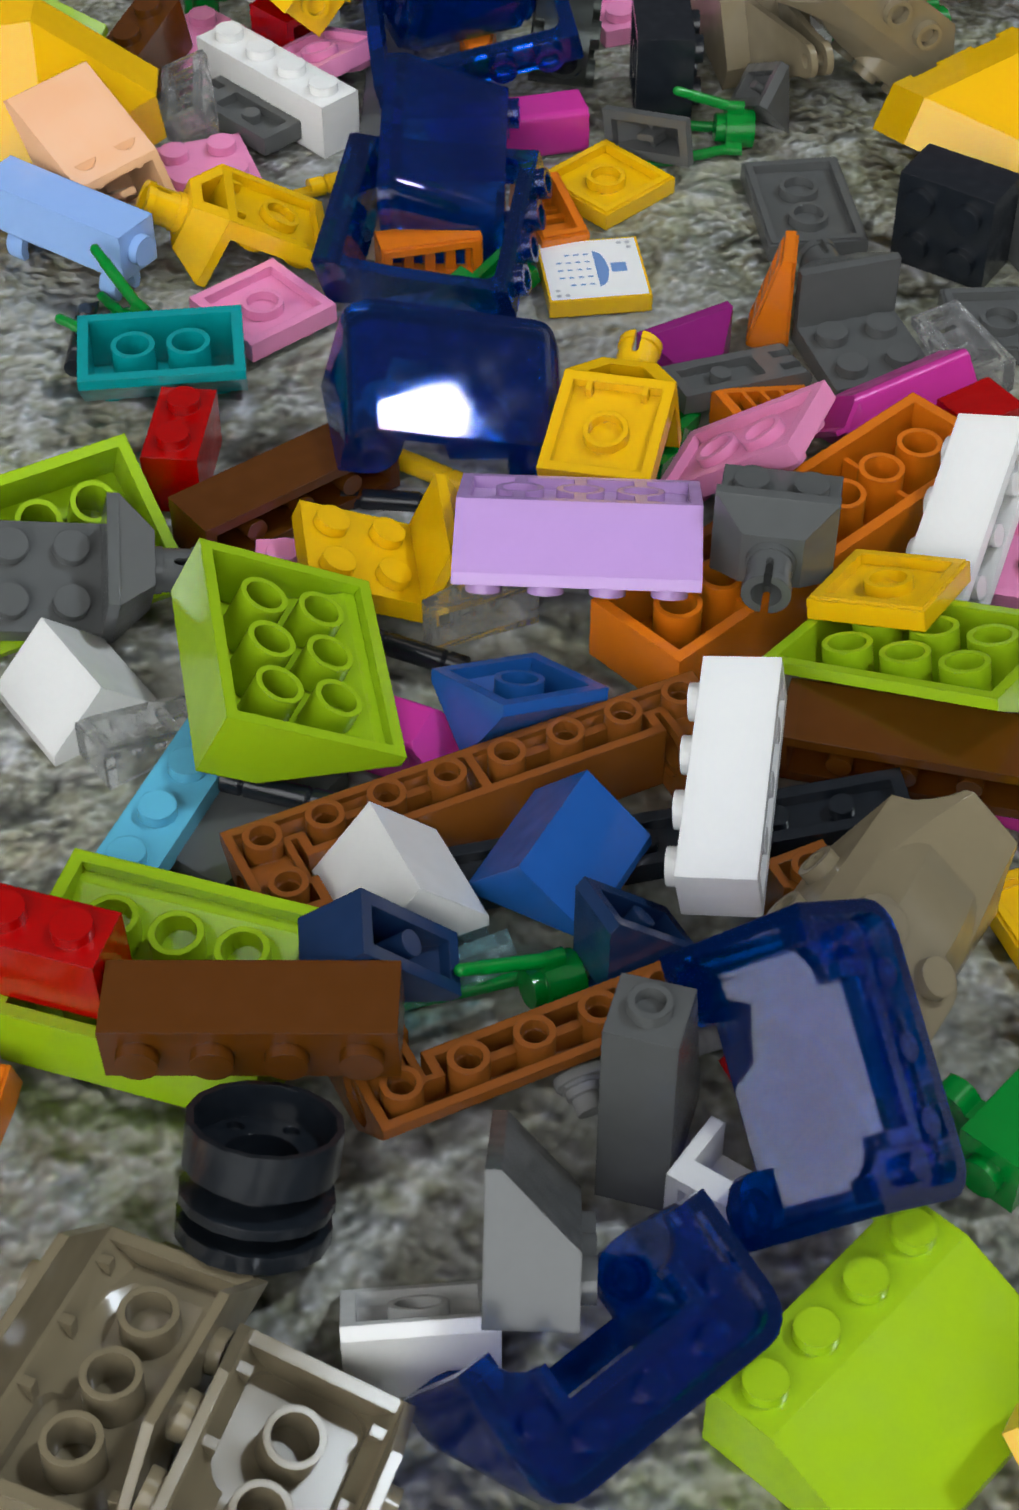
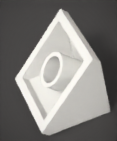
M43 617L40 618L0 678V700L55 767L165 715L163 705L104 638Z
M370 801L312 870V876L319 875L333 901L359 888H363L457 932L458 936L490 925L488 913L437 829Z
M482 1280L340 1290L339 1330L343 1372L397 1398L502 1390V1331L481 1330Z

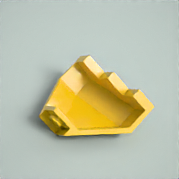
M0 0V162L11 155L33 164L3 101L85 61L152 144L156 145L167 138L157 99L159 69L43 0Z
M1012 26L997 33L995 39L976 48L968 47L936 62V67L915 77L909 75L893 83L872 129L919 152L930 143L1019 173V28Z

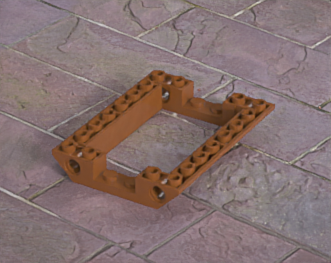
M689 671L610 698L607 701L566 713L220 832V842L235 887L316 907H322L332 902L333 899L319 875L312 876V870L369 801L437 829L446 846L450 847L500 838L535 789L584 770H588L617 800L664 784L673 797L675 789L685 790L687 775H682L680 771V743L682 735H693L694 722L689 721L687 715V693L689 683L700 682V680L693 671ZM821 839L770 858L764 915L761 918L763 921L633 970L627 974L697 989L698 1017L772 989L770 984L763 978L753 947L770 924L766 920L768 911L783 896L794 891L801 881L802 877L798 874L801 865L814 852L828 845ZM620 976L420 1052L421 1067L409 1048L408 1030L404 1025L401 1076H379L375 1079L363 1081L350 1079L346 1076L328 1077L356 1129L385 1141L601 1056L602 1030Z

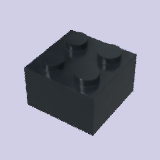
M632 0L629 57L632 108L685 116L691 119L692 106H700V103L674 95L673 88L681 86L701 92V78L697 76V63H703L704 36L700 34L699 9H691L690 0Z
M929 143L901 171L890 252H898L902 257L901 263L970 288L985 287L1008 261L1019 198V173Z

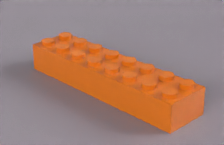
M912 392L793 470L795 472H818L823 475L844 477L833 571L855 549L906 553L908 542L912 537L916 536L923 516L925 493L930 486L934 485L939 471L943 442L946 437L951 436L957 417ZM712 521L703 527L702 593H688V598L681 601L657 600L651 597V591L626 590V596L622 598H592L590 607L589 654L638 689L689 671H693L700 680L703 656L762 657L807 620L806 598L820 584L802 588L792 587L789 605L779 612L768 613L769 592H764L762 595L760 612L750 609L741 598L742 582L736 581L709 567L713 529Z

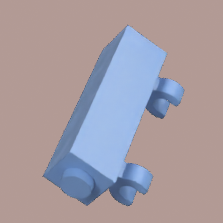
M10 155L0 162V230L8 233L6 247L10 255L24 261L28 260L29 243L49 250L100 272V291H104L114 300L120 301L122 294L90 252V246L97 244L106 256L110 258L131 287L137 288L140 285L139 271L158 258L152 213Z

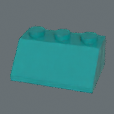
M241 305L77 316L78 392L84 401L104 400L114 402L127 398L159 396L162 386H190L197 389L217 390V394L248 390Z

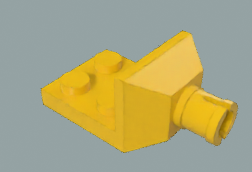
M222 163L190 178L183 192L171 190L148 179L143 184L136 200L135 207L152 213L153 224L170 231L173 251L195 285L203 288L206 287L230 240L248 251H262L283 259L294 268H308L324 274L332 260L322 201Z
M636 329L625 331L620 336L616 358L600 357L565 369L536 465L537 475L656 479L664 447L680 448L682 441L677 382L657 364L663 350L662 342L657 336L643 330L637 351H634L633 347L637 336Z
M435 473L409 524L398 522L388 517H376L344 510L334 505H321L299 500L291 516L297 563L369 581L376 614L426 624L460 599L465 591V585L451 584L455 504L458 491L446 475ZM502 586V588H505V589H508V588L511 587V586Z

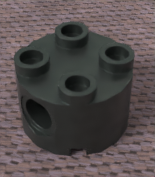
M535 0L531 27V46L529 47L528 81L593 87L596 62L593 58L595 50L599 49L602 22L599 20L602 0Z

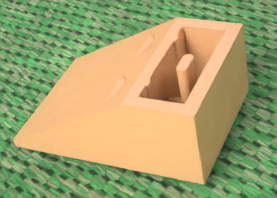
M86 61L3 101L34 165L133 206L136 204L143 184L148 179L157 182L158 185L176 191L156 147Z

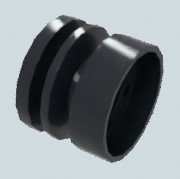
M253 1080L219 1084L198 1093L186 1106L182 1142V1167L184 1171L178 1180V1202L176 1203L174 1237L185 1252L208 1266L244 1275L272 1276L295 1272L319 1261L331 1245L333 1231L332 1215L335 1213L336 1208L335 1186L333 1184L340 1176L345 1138L344 1116L330 1101L307 1089L280 1082Z

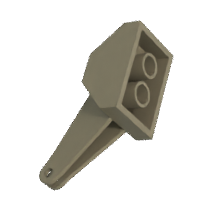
M690 0L691 9H699L700 34L704 36V48L722 90L736 88L747 65L750 63L782 61L789 65V78L802 77L808 79L814 78L816 75L825 76L832 74L834 70L832 46L811 25L810 14L779 3L776 0Z

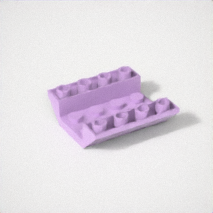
M463 473L455 504L451 584L465 585L466 592L482 595L500 593L502 586L527 587L528 594L541 597L562 595L564 588L589 589L590 596L602 599L625 597L626 590L651 591L652 598L663 601H681L688 598V593H702L704 505L700 481Z

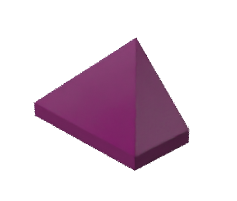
M728 301L645 329L644 331L654 334L662 342L663 350L657 364L659 366H666L729 353L733 306ZM643 331L637 332L636 351L639 347Z

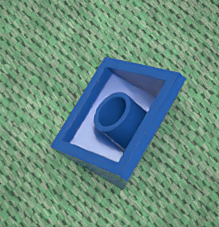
M536 652L431 669V682L459 750L608 700L609 687Z
M584 770L535 789L472 876L469 884L475 894L483 899L574 936L575 886L585 876L621 890L652 844L651 834L588 770Z

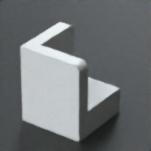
M711 1116L666 1173L663 1217L726 1252L768 1196L770 1182L722 1154L726 1123Z

